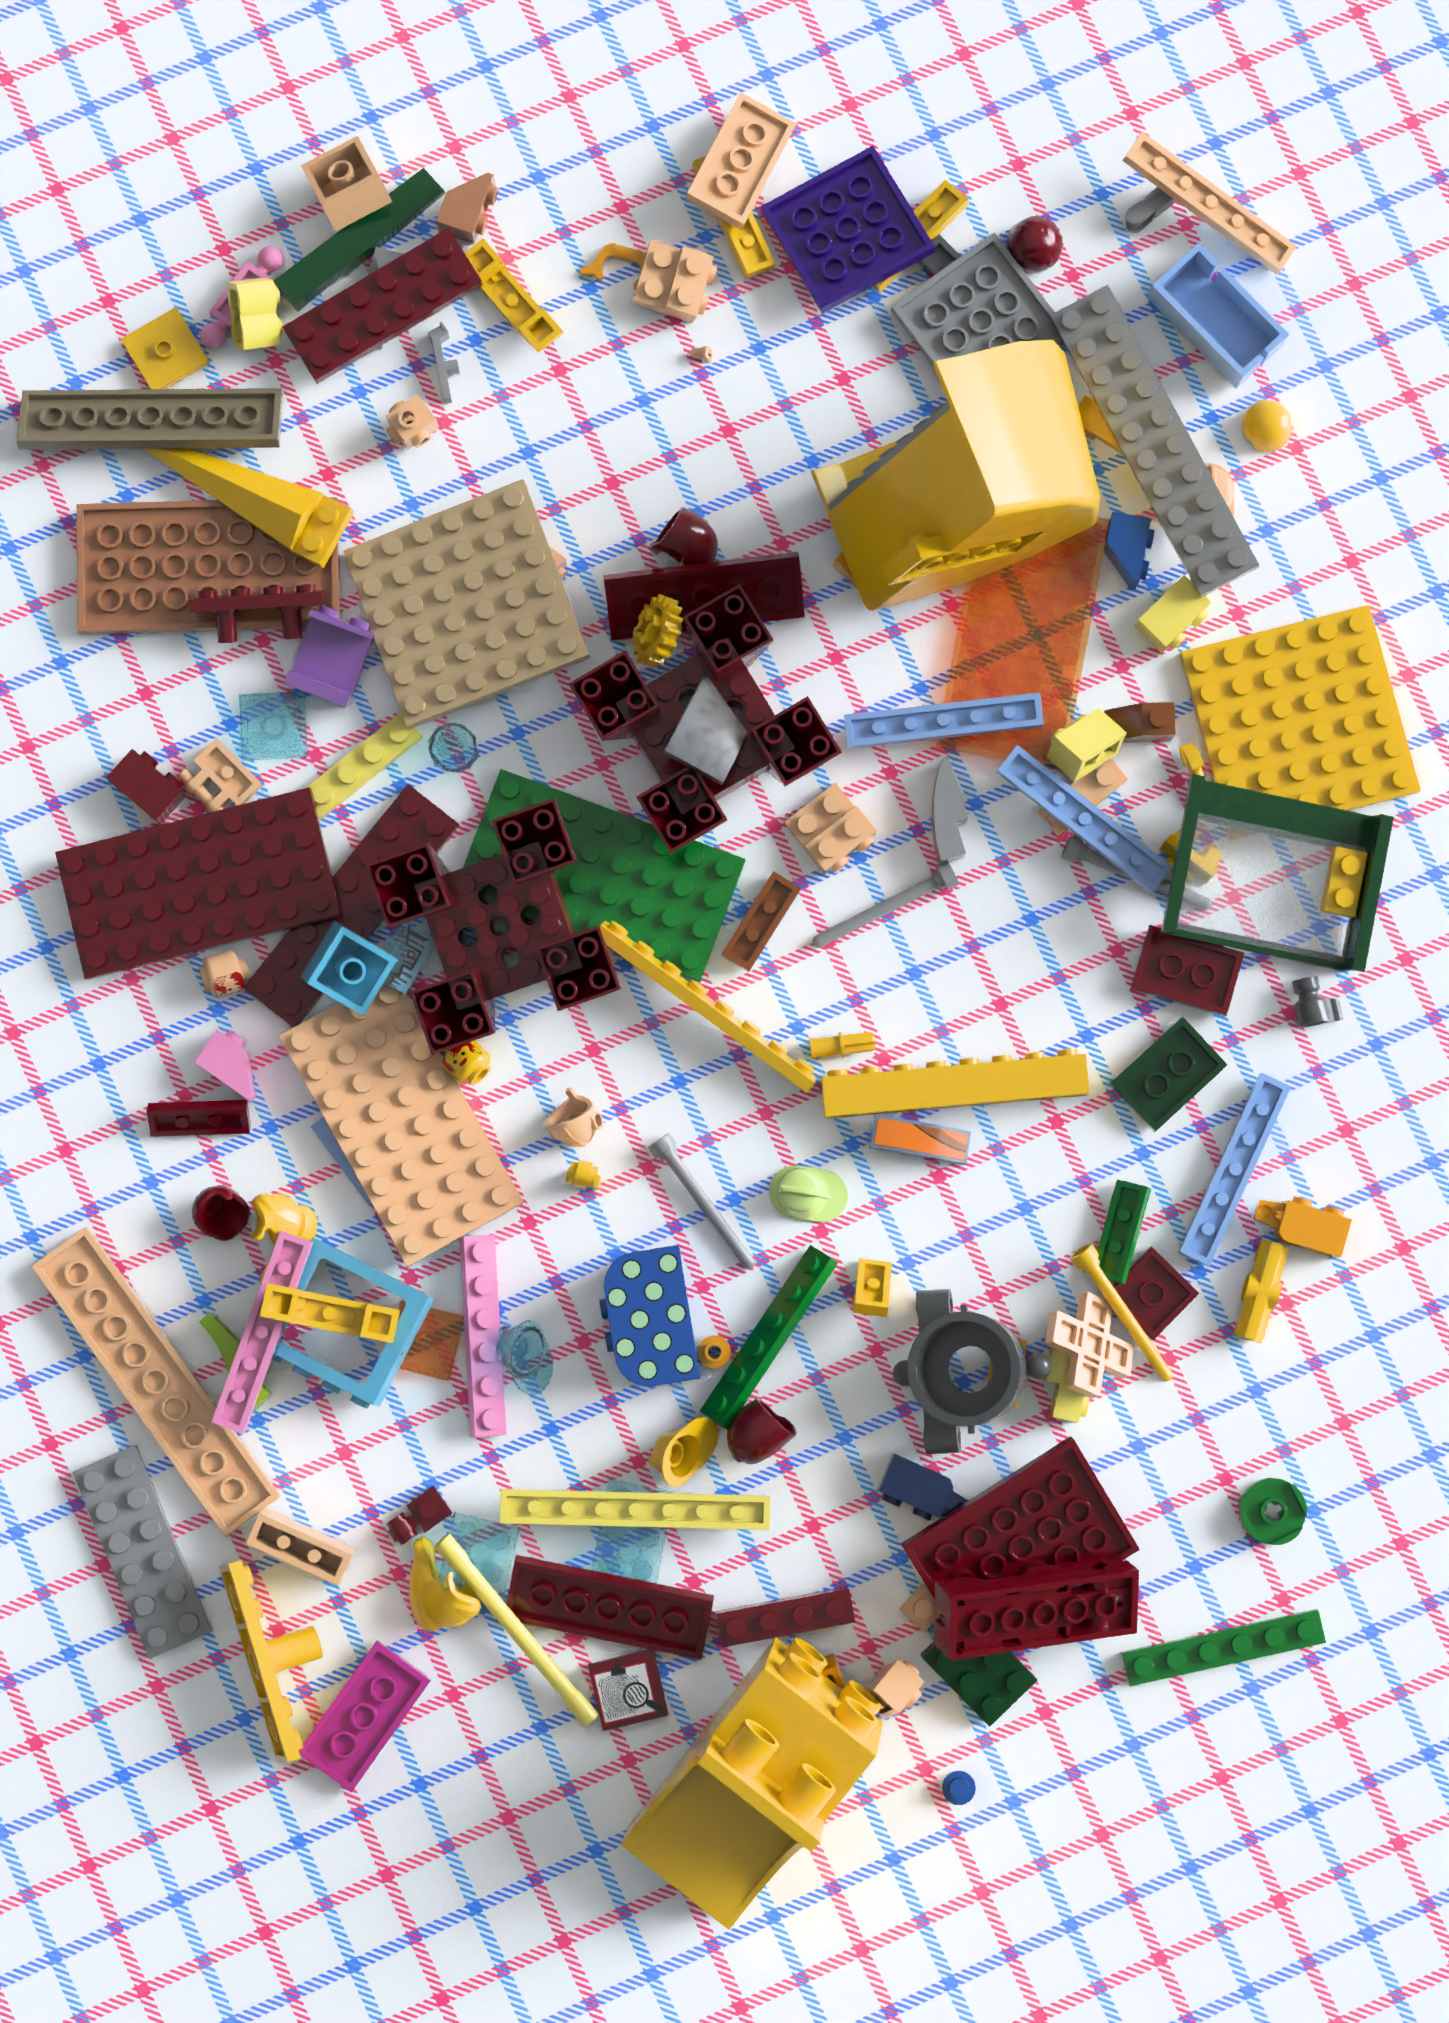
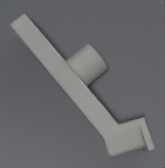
M441 321L439 323L440 326L427 334L434 348L444 404L452 403L447 376L459 374L460 371L457 359L444 361L441 344L450 339V336Z

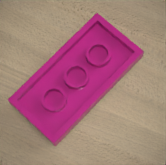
M377 1640L303 1743V1749L299 1750L300 1756L352 1793L432 1679Z

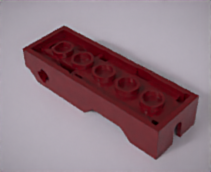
M1097 1558L1032 1567L1022 1575L988 1580L960 1577L935 1581V1607L943 1614L945 1624L939 1618L935 1619L934 1645L951 1661L1137 1633L1139 1570L1128 1560L1119 1561Z

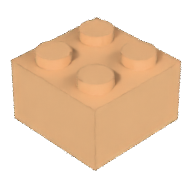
M358 135L301 165L335 232L392 202L380 175Z

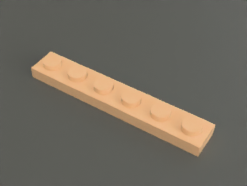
M1143 131L1122 159L1125 164L1277 275L1283 269L1297 246Z

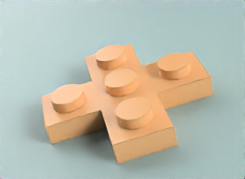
M1085 1292L1079 1295L1076 1319L1060 1311L1049 1313L1045 1345L1070 1356L1066 1388L1092 1399L1100 1396L1104 1371L1120 1379L1130 1376L1134 1345L1109 1334L1113 1309L1107 1300L1090 1292Z

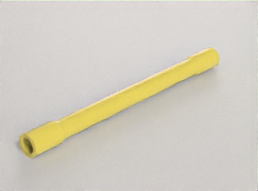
M448 1533L434 1545L435 1549L468 1584L560 1695L566 1707L581 1725L585 1727L594 1721L599 1713L586 1697L573 1686L472 1564L468 1555L451 1534Z

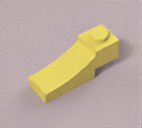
M1050 1347L1048 1358L1052 1365L1049 1375L1043 1378V1381L1056 1384L1049 1417L1079 1423L1080 1417H1086L1089 1398L1066 1388L1070 1356Z

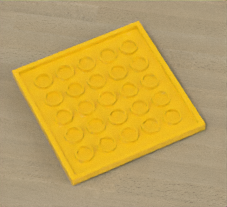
M1369 605L1180 652V659L1215 783L1346 811L1421 792ZM1226 826L1230 841L1258 834L1257 832Z

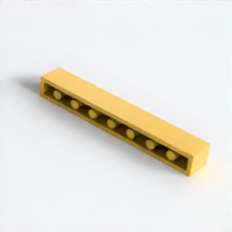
M1065 1049L1057 1051L1058 1056L1045 1057L1044 1052L1025 1053V1059L1012 1060L1011 1055L992 1056V1062L979 1063L978 1058L959 1059V1065L946 1066V1061L926 1062V1068L913 1069V1064L909 1063L893 1065V1071L880 1072L879 1066L860 1068L861 1074L847 1075V1069L827 1071L828 1077L821 1078L824 1119L1087 1096L1090 1094L1086 1054H1077V1049Z

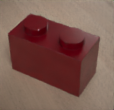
M131 749L106 778L161 825L185 799L186 795L180 790L184 784L170 772L165 776L156 769L159 763L146 751L139 755L134 749Z

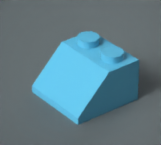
M334 920L300 977L307 984L364 1016L398 959Z

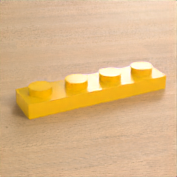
M706 156L694 160L692 167L696 175ZM752 211L742 230L716 217L744 279L770 271L775 267L776 263Z
M945 179L914 210L915 215L931 241L969 205V198ZM902 271L878 283L873 288L881 293Z

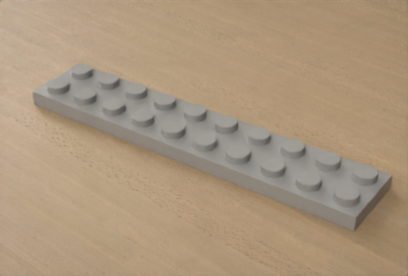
M1106 285L1051 314L1050 319L1199 597L1202 598L1258 569L1260 565L1109 286Z

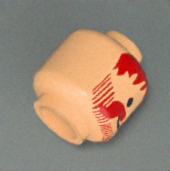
M232 950L205 957L203 966L199 967L205 992L211 991L215 997H223L241 992L245 987L244 978L250 977L245 958L238 959L236 953Z

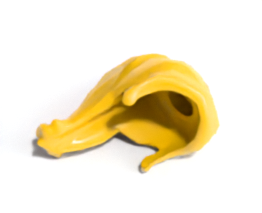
M258 1194L252 1200V1206L257 1215V1224L254 1232L250 1234V1239L261 1240L264 1238L266 1230L274 1247L280 1231L309 1241L312 1237L315 1238L318 1220L315 1213L309 1207L298 1206L290 1197L284 1194ZM267 1263V1265L265 1266L263 1272L261 1273V1276H260V1285H261V1283H262V1280H263L264 1274H265V1272H266L268 1263Z
M421 1536L419 1540H415L413 1543L414 1560L409 1578V1598L413 1616L418 1626L424 1631L434 1632L441 1627H461L480 1612L481 1602L462 1577V1589L455 1586L452 1579L453 1572L446 1574L445 1581L440 1579L435 1563V1547L429 1539Z

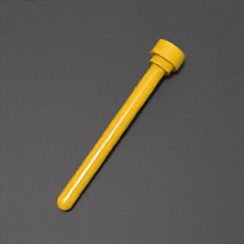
M1092 1243L1079 1248L1070 1256V1260L1076 1269H1081L1083 1273L1089 1274L1160 1379L1165 1382L1170 1381L1173 1376L1172 1371L1099 1267V1253Z

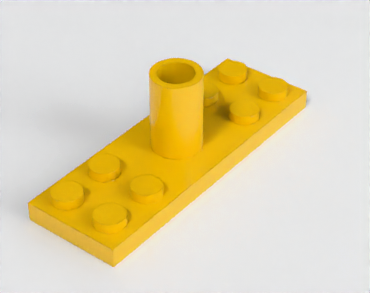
M242 1560L219 1566L276 1760L286 1763L301 1758L299 1750L303 1749V1744L298 1730H292L289 1717L293 1716L292 1707L288 1697H282L276 1673L322 1658L323 1652L318 1634L312 1625L266 1641L259 1618L263 1617L262 1606L258 1598L253 1599L249 1587L254 1584L249 1566H243Z

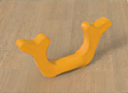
M610 243L601 249L596 259L590 265L580 268L579 272L581 276H594L598 281H602L603 265L607 259L614 257L634 262L640 267L641 271L645 253L641 250ZM638 279L633 284L634 290L636 289Z

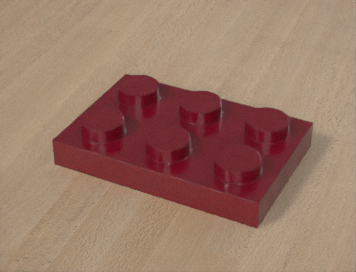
M1149 925L1130 989L1225 1017L1229 1010L1244 952L1211 943L1160 933V927Z

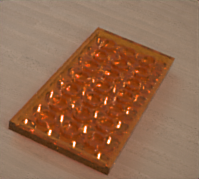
M1097 517V522L1094 526L1028 559L965 584L943 703L1040 692L1044 727L937 739L935 748L1005 761L1013 749L1019 745L1049 770L1062 772L1047 758V754L1051 746L1050 739L1053 734L1060 728L1066 729L1073 724L1109 519Z

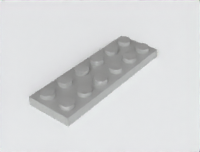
M137 1445L72 1472L148 1658L155 1657L212 1632L213 1629Z

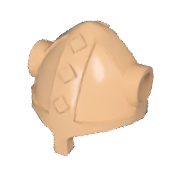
M570 1087L566 1088L565 1091L569 1098L545 1119L543 1126L548 1130L553 1140L557 1139L569 1146L581 1148L592 1140L596 1130L603 1127V1118L599 1112L594 1110L595 1107L590 1099L576 1094L574 1089Z

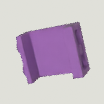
M320 605L319 610L310 609L308 616H310L307 628L292 670L288 671L284 684L347 707L352 699L375 632L368 629L370 623L355 617H351L350 622L338 618V611Z

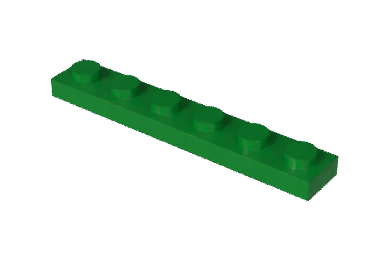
M812 1245L808 1247L700 1409L701 1413L726 1430L728 1429L733 1418L742 1409L837 1266V1261Z
M1312 1609L1121 1652L1128 1685L1135 1686L1326 1643L1319 1610Z

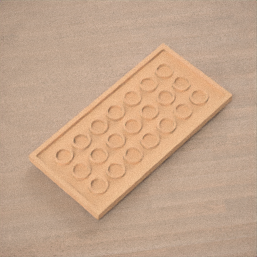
M388 976L364 1016L342 1003H338L280 1034L279 1038L408 1268L455 1242L460 1237L473 1232L520 1206L524 1201L458 1083L443 1068L441 1053L431 1055L416 1009L407 992L404 994L391 987L389 983L392 977Z

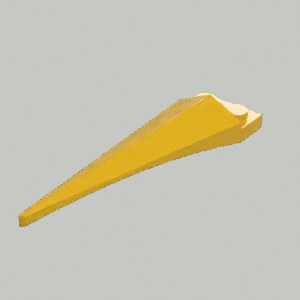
M189 448L143 449L254 525L287 550L321 568L325 567L354 514L350 507L323 495L322 492Z

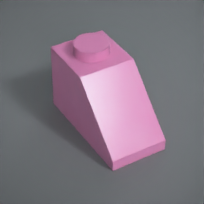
M229 1029L226 1034L216 1030L194 1062L244 1098L253 1102L256 1098L249 1051L242 1047L245 1040Z

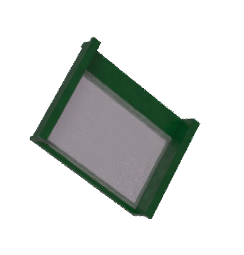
M1191 774L1188 780V793L1160 933L1342 971L1365 972L1394 817L1384 814L1370 816L1210 782L1205 780V776ZM1334 846L1367 853L1356 916L1353 918L1320 911L1331 850Z

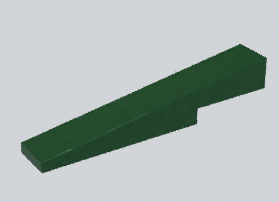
M422 168L389 193L392 200L391 203L347 225L273 280L279 292L299 312L344 273L347 275L352 273L374 254L375 247L381 248L440 199L445 194V191L425 168Z

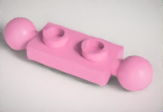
M274 246L262 248L257 256L258 265L255 267L246 261L232 281L264 277L273 280L267 274L277 271L282 266L283 255L281 251ZM227 288L209 311L210 315L216 319V322L206 324L200 333L202 343L211 349L221 347L226 341L225 330L227 328L231 330V312Z

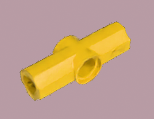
M1260 1240L1251 1273H1248L1243 1284L1240 1298L1243 1302L1233 1333L1234 1336L1260 1344L1263 1342L1271 1310L1275 1309L1282 1288L1280 1279L1289 1247L1272 1241Z

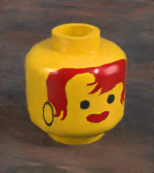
M476 1040L445 1050L441 1061L443 1068L460 1085L469 1083L475 1085L479 1083L491 1069L489 1066L491 1059L489 1053Z

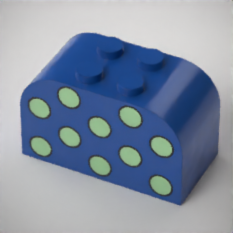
M679 1244L631 1252L617 1258L606 1272L604 1279L605 1298L599 1299L602 1319H609L610 1332H604L607 1352H614L619 1371L630 1382L645 1387L700 1379Z

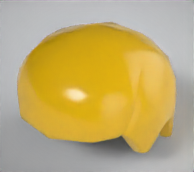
M1262 399L1248 406L1243 414V435L1245 439H1248L1254 445L1257 451L1275 452L1285 446L1291 436L1290 414L1279 402Z

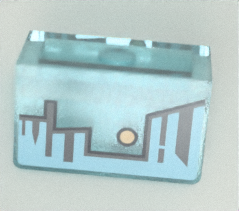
M409 922L395 927L383 950L398 960L383 983L384 985L402 995L408 994L435 945L432 935Z

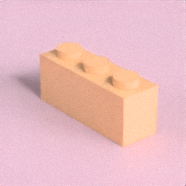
M267 1507L259 1513L246 1542L251 1547L335 1585H339L344 1579L357 1548Z

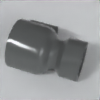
M1318 976L1292 981L1294 993L1299 997L1294 1006L1299 1028L1343 1020L1339 999L1323 998L1318 995V990L1320 989Z

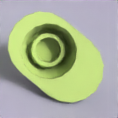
M799 1165L787 1166L779 1170L772 1178L769 1186V1199L773 1207L784 1216L815 1222H826L837 1218L845 1210L848 1202V1189L844 1181L834 1172Z

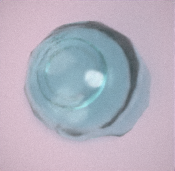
M449 722L439 726L428 740L429 757L442 771L459 773L471 768L479 755L475 735L462 724Z

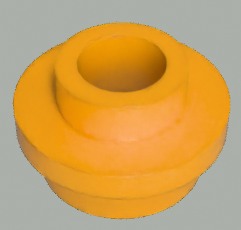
M708 1336L702 1340L698 1347V1357L701 1363L708 1368L717 1369L723 1367L731 1356L730 1345L721 1336ZM713 1345L721 1349V1355L716 1359L708 1355V1349Z

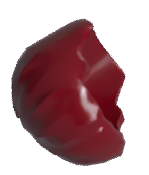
M1030 216L1011 227L1006 238V248L1020 267L1035 273L1047 270L1058 262L1064 245L1062 242L1063 236L1060 234V229L1048 217Z

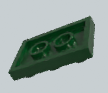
M1181 1017L1109 1084L1149 1128L1156 1132L1228 1064L1184 1017Z
M933 1641L920 1653L922 1659L989 1727L1038 1681L1034 1674L1012 1652L950 1661L934 1645Z

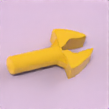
M1190 742L1180 746L1181 762L1183 767L1188 769L1190 776L1191 774L1204 776L1201 768L1204 763L1195 744Z

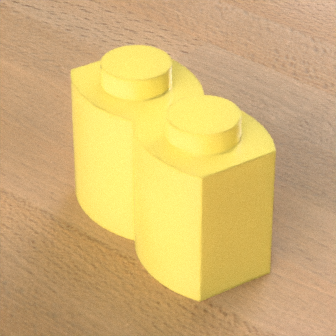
M265 277L228 282V303L231 312V333L234 347L241 350L278 346L280 344V337L283 335V324L276 314L277 304L280 302V292L277 285L274 284L272 279Z

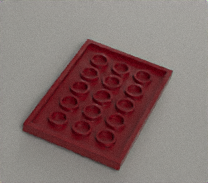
M1071 1436L900 1543L934 1600L935 1581L960 1577L988 1580L1022 1575L1032 1567L1097 1558L1123 1561L1140 1550L1076 1441Z

